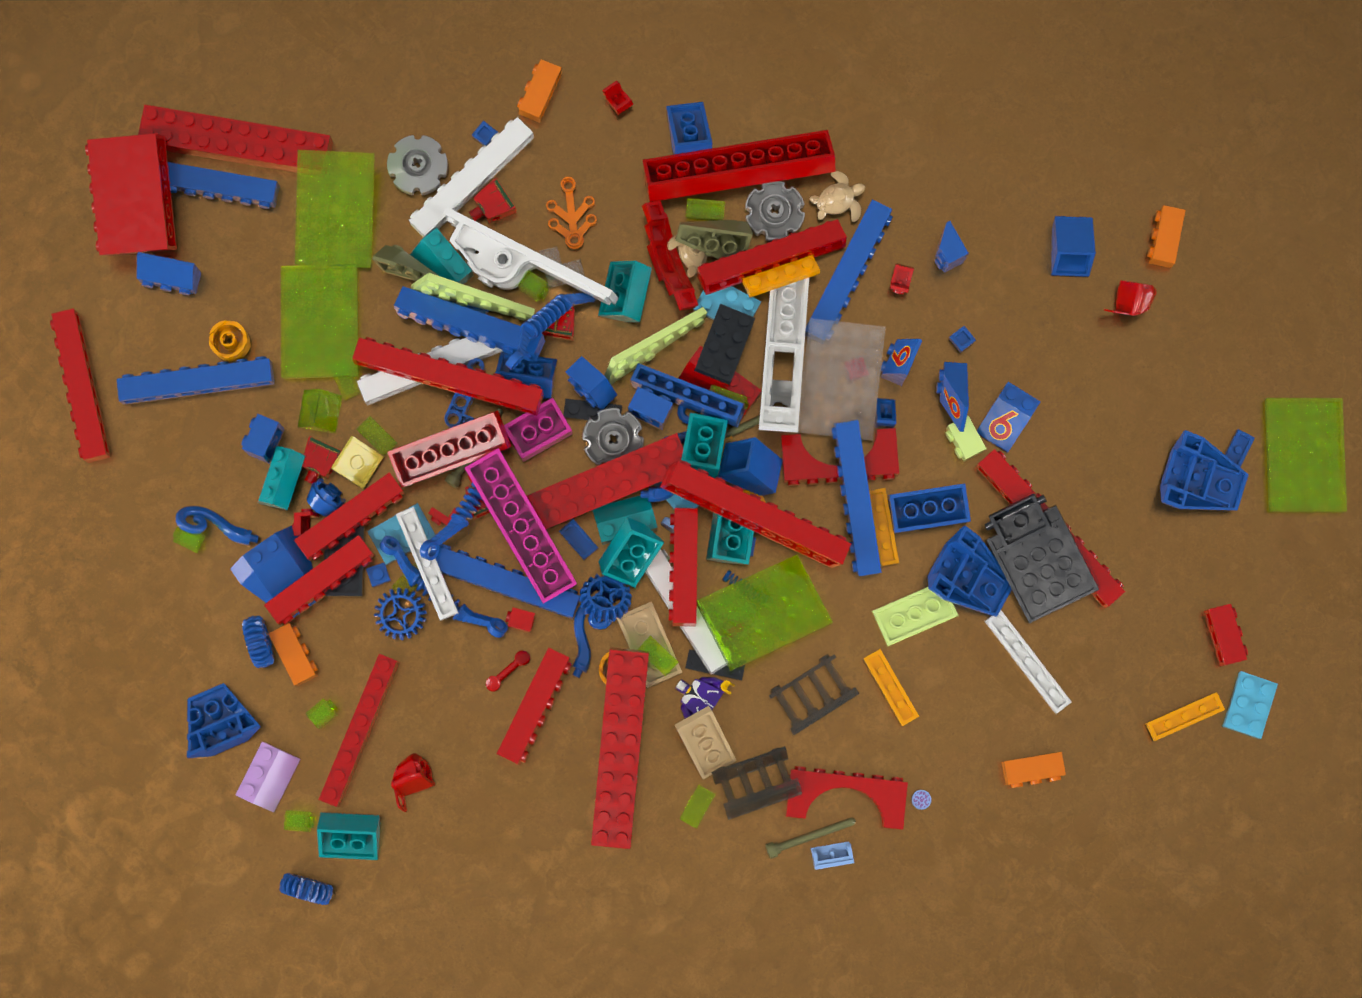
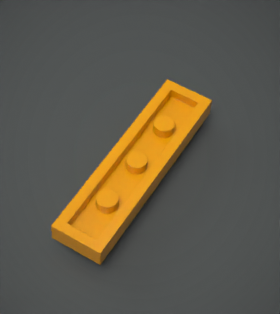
M811 255L743 278L742 283L750 298L820 274V269L814 256Z
M886 489L869 490L880 565L883 567L899 564Z
M881 649L863 658L901 726L918 718V713Z
M1215 692L1145 724L1153 741H1156L1224 711L1225 708L1218 693Z

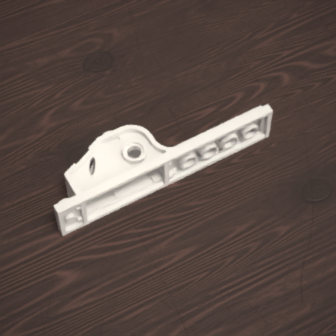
M448 207L445 208L443 214L447 217V221L456 228L450 238V242L468 260V265L479 276L478 280L482 281L486 286L492 288L494 285L503 290H511L518 287L531 270L538 269L607 305L611 303L616 304L618 296L609 288Z
M809 278L770 291L759 430L798 433ZM775 351L795 353L792 381L773 380ZM776 402H781L788 407H775L773 405Z

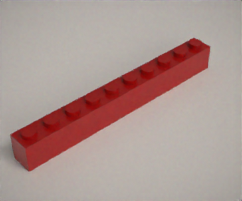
M369 337L358 339L352 357L356 365L535 416L538 415L544 396L543 389L538 385L522 384V381L513 378L507 380L504 379V376L493 373V375L486 374V371L479 368L474 370L468 369L464 364L456 363L454 365L444 358L433 359L426 353L415 354L408 348H394L393 344L387 342L380 344L375 339Z
M994 449L975 467L1009 504H1012L1035 493L1031 489V483L1027 479L1023 480L1018 475L1020 473L1014 465L1010 466L1007 463L1006 456L1001 451L997 452ZM1045 503L1041 504L1043 510L1049 508ZM1066 523L1067 527L1071 532V527ZM1071 532L1099 587V590L1091 594L1104 608H1107L1126 592L1123 589L1124 585L1118 579H1114L1110 575L1111 571L1104 564L1101 565L1097 561L1098 557L1091 550L1088 551L1084 547V541L1079 536L1075 537Z

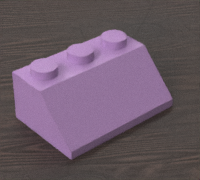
M262 742L236 796L275 812L301 759L266 742Z

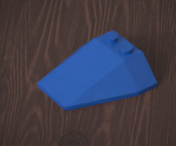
M1184 430L1172 448L1160 484L1161 502L1178 509L1237 511L1249 474L1204 437Z
M289 526L274 533L245 553L230 569L242 586L267 603L312 570L313 565L294 541L297 536H294L292 526ZM314 600L308 605L312 606L314 603H316V601Z
M963 526L944 545L928 574V589L941 599L994 617L998 616L1012 590L998 561L980 536L967 526Z

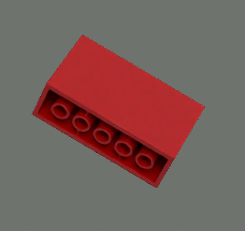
M153 133L88 139L85 145V152L89 156L87 170L88 174L91 175L92 182L89 184L90 193L93 194L94 200L91 207L96 219L94 221V231L98 237L96 250L99 252V255L115 256L137 254L138 252L148 253L177 250L165 136Z

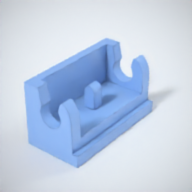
M850 842L811 848L814 870L854 863Z

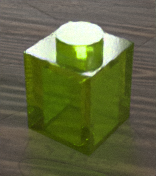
M528 270L518 285L520 291L537 302L540 298L544 299L549 292V289H547L548 282Z
M177 527L173 533V542L198 553L206 536L201 533L191 534Z
M324 698L305 713L317 729H321L338 715L335 711L337 709L336 705L331 700L327 701Z
M286 810L284 830L310 832V828L314 827L315 817L312 816V812Z

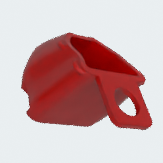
M1120 280L1116 309H1104V311L1137 316L1150 309L1157 291L1153 285Z
M417 753L410 754L398 764L391 782L397 806L403 812H407L405 796L426 790L435 785L428 762Z

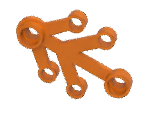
M568 176L561 180V189L566 194L567 212L559 207L554 200H549L546 203V208L549 212H554L569 224L570 231L560 225L556 218H551L548 221V227L550 230H556L564 236L565 243L570 249H579L584 243L583 235L590 227L596 225L597 218L594 214H588L585 219L586 221L578 230L576 223L588 208L594 207L595 200L592 196H586L582 205L575 212L573 191L576 188V182L572 177ZM567 183L572 185L570 189L565 187ZM590 199L593 203L588 205L586 200ZM551 203L555 204L553 209H550L548 206ZM592 217L595 219V221L593 223H589L588 219ZM551 222H557L556 227H552L550 224ZM577 238L578 242L572 243L571 239Z

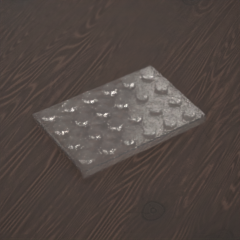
M809 318L800 397L799 433L832 436L831 428L834 427V423L858 420L861 440L873 441L886 327Z

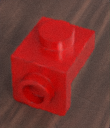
M618 81L613 82L602 90L607 103L618 115L634 105Z
M895 263L890 283V289H893V292L898 294L909 292L914 267Z
M433 507L428 512L429 516H431L430 520L438 526L441 523L447 526L451 520V515L458 513L455 510L456 508H454L449 517Z
M301 509V512L294 513V523L292 525L294 536L299 537L309 530L310 518H319L320 514L313 512L312 509Z

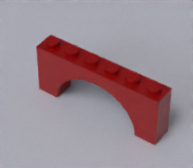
M896 428L876 430L873 447L864 457L868 481H875L879 477H883V480H893L899 475ZM801 434L781 435L783 483H788V486L800 485L799 482H807V485L819 484V481L833 484L838 483V480H842V477L838 476L837 466L820 462L808 453L802 443Z
M795 766L794 770H790L785 817L806 819L811 803L820 794L834 788H850L862 792L876 804L881 814L883 828L903 830L908 782H903V778L892 777L891 780H884V776L872 775V778H864L865 774L853 773V776H846L844 771L834 770L833 774L825 773L826 769L814 768V772L806 771V767Z

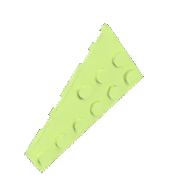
M432 273L426 274L411 285L413 290L439 299L456 302L460 306L477 307L514 316L518 320L525 321L531 318L535 312L534 308Z
M702 307L611 358L604 376L612 385L636 369L638 363L642 364L645 361L652 360L658 352L688 333L694 327L701 326L705 322L704 319L707 311Z

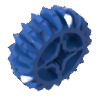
M596 574L595 578L590 577L588 582L583 584L580 590L579 601L581 602V609H585V615L591 614V620L596 617L598 623L601 619H604L607 624L609 619L615 622L616 618L621 619L623 614L628 612V608L631 606L632 595L630 594V588L626 587L625 583L605 575L600 577ZM598 590L595 596H590L594 591ZM620 599V602L613 606V603Z
M398 587L397 594H395L393 589H390L391 596L384 593L383 597L386 600L378 599L382 606H375L376 610H380V613L374 614V617H380V620H377L375 623L383 624L379 629L380 631H383L385 628L387 629L385 636L392 632V639H396L397 634H399L400 640H403L406 633L409 639L411 638L410 631L415 635L418 634L415 627L423 628L419 621H426V618L421 617V615L427 614V611H421L420 608L424 607L425 603L419 605L418 601L422 599L421 596L414 599L413 597L416 592L413 591L408 595V588H405L404 593H402L401 588ZM398 598L409 600L413 606H402ZM392 600L394 611L392 614L385 616L386 606ZM399 608L401 611L409 610L403 615V619H400V616L392 617L398 612ZM416 611V619L413 625L409 627L407 616ZM397 620L403 629L392 627L388 621Z
M259 615L244 619L242 629L250 659L256 668L268 667L274 663L275 658L267 626Z
M286 873L280 882L279 890L281 893L312 903L327 905L333 895V887L331 885L296 874Z

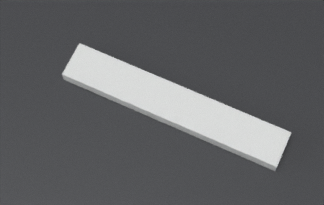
M412 507L397 513V519L440 621L458 614L436 558L434 560H426L420 555V547L428 539L415 508Z
M1001 610L997 617L991 616L984 621L1055 714L1071 703L1065 692Z

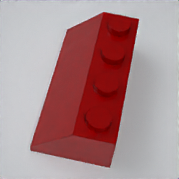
M700 346L678 379L743 403L745 407L743 419L760 397L762 390L736 371L730 385L694 371L703 349Z

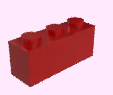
M1231 604L1205 610L1220 667L1247 660L1248 650L1246 645L1242 643L1241 637L1243 633L1241 627L1237 626L1236 609Z

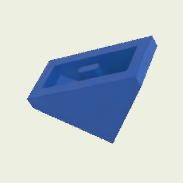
M876 398L874 428H894L896 425L895 400Z

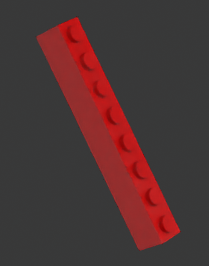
M838 219L826 221L822 225L809 227L798 233H791L787 237L774 239L763 245H756L752 249L739 251L728 257H721L711 263H704L697 267V277L705 295L740 284L743 278L811 255L815 258L846 247L847 236Z
M74 308L52 313L50 325L56 333L54 343L56 349H59L60 356H58L59 365L64 370L62 380L68 388L66 398L72 406L70 416L76 424V429H74L75 438L80 442V447L78 448L79 456L87 463L110 458L79 313Z
M382 654L378 655L318 800L335 807H340L400 663L397 660Z

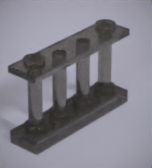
M829 654L819 659L820 664L782 688L778 685L770 690L771 695L768 698L771 700L776 697L792 722V728L789 729L792 736L860 694L856 687L852 690L850 687H847L831 662L836 658L835 654L831 657ZM823 666L826 667L841 691V697L836 700L830 697L815 671ZM809 676L824 700L823 704L825 707L820 710L813 706L799 684V681ZM791 686L808 711L807 715L809 717L803 721L797 717L782 693Z
M785 746L775 748L770 752L727 767H720L711 772L715 785L721 783L728 802L724 803L723 806L728 820L802 794L798 778L793 780L790 778L784 763L785 760H788ZM773 764H777L783 779V783L772 786L765 768ZM758 770L765 789L755 793L747 774ZM740 776L746 796L735 799L729 780Z

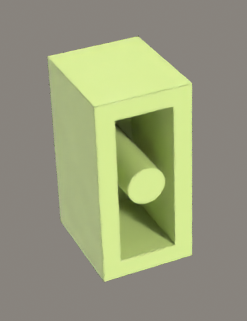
M968 415L964 432H960L954 423L947 426L946 437L949 442L953 441L956 447L954 451L959 459L962 458L963 462L986 450Z

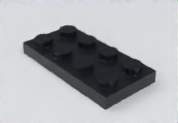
M720 304L694 371L730 385L755 317Z
M360 525L354 529L356 532L353 535L340 539V543L333 549H326L324 560L358 535L364 541L365 526L362 527ZM361 565L356 569L357 573L355 575L342 579L340 581L341 585L336 589L331 590L330 588L324 593V597H363L364 567Z

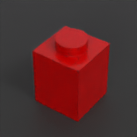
M513 607L512 611H508L505 622L508 623L509 628L531 633L536 614Z

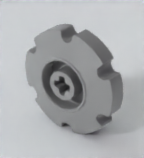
M414 135L401 139L394 145L396 152L389 153L387 169L390 177H396L393 182L399 190L409 195H414L415 191H420L421 195H426L441 186L439 179L447 176L448 160L445 153H439L442 148L437 141L422 135L421 139L416 140Z
M784 182L762 184V190L754 189L747 198L745 210L749 211L750 214L746 215V222L749 223L751 231L756 236L764 234L766 236L765 240L770 242L774 239L787 237L789 232L797 233L805 217V213L800 211L804 207L803 198L794 187L786 189ZM772 209H774L775 211L778 210V214H776L775 212L771 213Z
M609 407L597 411V419L589 418L583 429L582 439L588 441V445L584 447V450L595 464L606 463L643 447L644 438L638 435L642 427L630 412L626 411L625 414H620L619 408ZM611 434H612L613 436H615V435L617 434V436H616L617 441H616V442H613V441H610V442H609V440H610V437H609V436H610Z

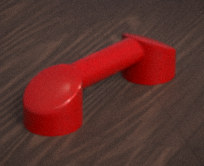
M524 650L518 651L515 654L514 661L497 676H490L486 680L487 689L491 692L498 691L502 685L501 681L518 666H526L530 663V654Z

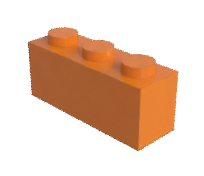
M542 59L539 64H535L532 71L533 78L531 81L528 80L525 86L524 98L521 97L517 104L520 115L538 123L541 122L562 75V67Z
M1163 205L1160 210L1156 211L1154 221L1157 222L1156 228H1153L1151 234L1153 245L1149 247L1147 257H1150L1149 264L1167 268L1173 267L1176 262L1186 210Z
M288 623L269 633L294 686L298 687L318 676L316 673L318 667L314 660L310 661L307 655L310 653L305 643H301L299 639L301 633L297 626L293 627L292 624Z
M1062 752L1001 762L1005 785L1011 784V788L1022 787V782L1030 781L1031 785L1042 783V779L1049 778L1050 782L1061 780V776L1066 775Z

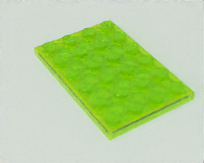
M298 150L295 264L371 268L375 153Z
M357 264L281 266V378L359 377V365H356L352 360L358 342Z
M1266 398L1265 423L1269 512H1346L1342 398Z
M798 555L697 600V607L730 671L833 623Z

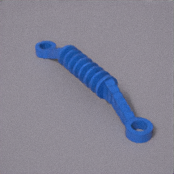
M586 293L557 295L555 299H552L550 303H547L541 310L529 318L527 322L521 325L517 351L511 355L505 365L510 370L517 367L525 356L528 343L568 312L573 305L594 302L597 299Z
M473 482L471 485L474 489L468 488L467 490L470 495L465 494L463 496L467 502L460 501L459 503L463 508L456 507L455 510L458 514L453 513L451 515V520L447 526L430 540L423 542L420 547L422 558L434 560L439 553V545L464 527H468L469 522L466 519H473L469 512L476 513L477 510L474 506L480 507L481 503L478 500L483 501Z
M385 536L380 543V549L387 555H394L403 574L408 579L410 587L417 584L416 591L424 589L422 596L427 595L428 590L421 578L420 571L410 563L399 541L392 536ZM459 599L454 601L458 614L453 616L454 620L487 626L488 632L497 638L503 637L507 632L508 626L503 620L473 613L472 610L466 607V604L459 607Z

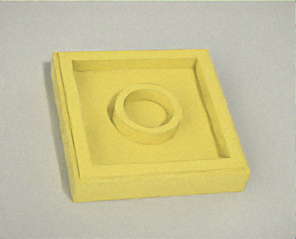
M351 436L331 469L364 489L384 456Z

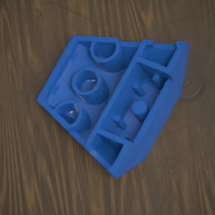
M224 683L192 696L187 700V758L211 757L247 742L261 727Z

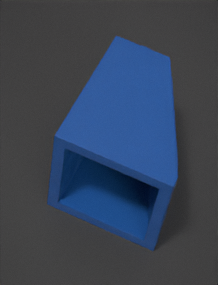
M1055 216L1052 226L1051 275L1089 277L1096 254L1093 218Z
M756 437L726 443L718 477L760 496L776 493L783 459Z

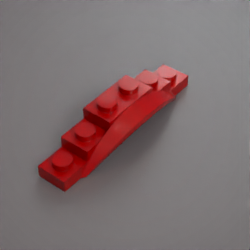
M661 201L643 204L642 208L648 222L644 228L650 241L647 249L658 280L664 281L669 296H675L680 311L697 307L698 302L695 297L694 287L684 270L676 247L673 250H668V242L673 235L668 216L664 212Z

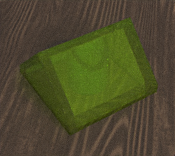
M322 389L304 390L297 427L336 433L342 395Z

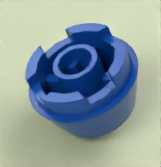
M319 478L317 482L312 483L307 496V502L313 511L327 517L346 502V499L340 497L342 492L330 482L327 485L323 482V478Z

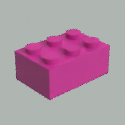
M553 398L541 404L537 416L525 413L504 425L507 435L522 462L527 461L573 434L572 429Z

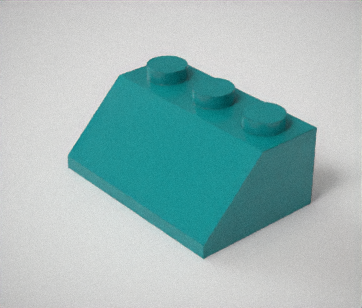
M435 228L425 236L410 254L440 277L465 284L474 276L472 269L438 228Z
M638 261L610 262L605 287L612 290L618 296L616 304L611 303L610 305L601 302L598 316L623 322H640L652 268Z
M690 413L681 460L690 463L691 467L696 470L702 469L707 471L710 477H717L728 420Z
M276 446L257 503L288 510L305 455L289 448Z
M641 495L613 502L593 510L602 545L611 543L627 517L645 524L653 532L658 530L651 502H648V498H641Z
M713 512L706 560L749 565L754 531Z
M627 517L598 561L602 575L636 587L661 549L664 541L645 524Z
M320 813L317 827L319 857L378 860L380 838L379 815Z

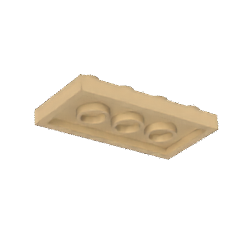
M652 602L628 611L626 614H623L621 619L617 618L629 648L649 651L646 688L682 673Z
M709 706L675 724L703 780L737 761Z

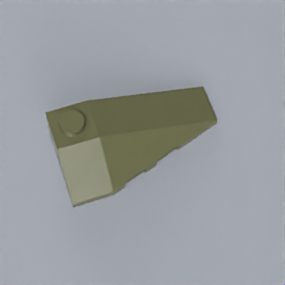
M744 221L680 222L675 240L692 249H698L707 256L720 259L721 257L734 255L739 251L748 250L753 233L749 223Z
M385 245L372 258L383 272L413 281L419 280L428 273L437 275L398 245Z

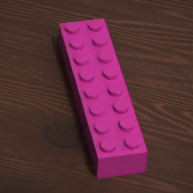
M499 448L465 467L466 472L543 604L575 586L577 582Z

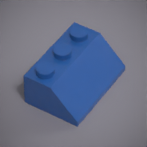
M138 252L137 279L142 283V286L148 288L158 286L161 290L171 292L172 289L178 290L180 294L188 296L190 293H197L201 271L194 263Z
M505 352L500 353L496 374L504 376V379L507 380L512 378L518 379L525 385H538L543 389V399H551L557 359L538 357L537 361L523 359L517 367L510 370L505 363L511 355Z

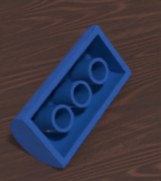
M965 484L888 495V505L894 533L971 522Z

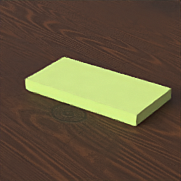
M928 587L872 611L887 647L958 616L953 603L941 599L929 590Z

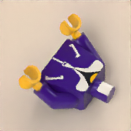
M715 677L695 679L692 685L681 679L675 689L684 695L680 701V709L684 718H688L707 706L713 710L724 692L731 694L727 690L728 686L735 685L730 681H723Z

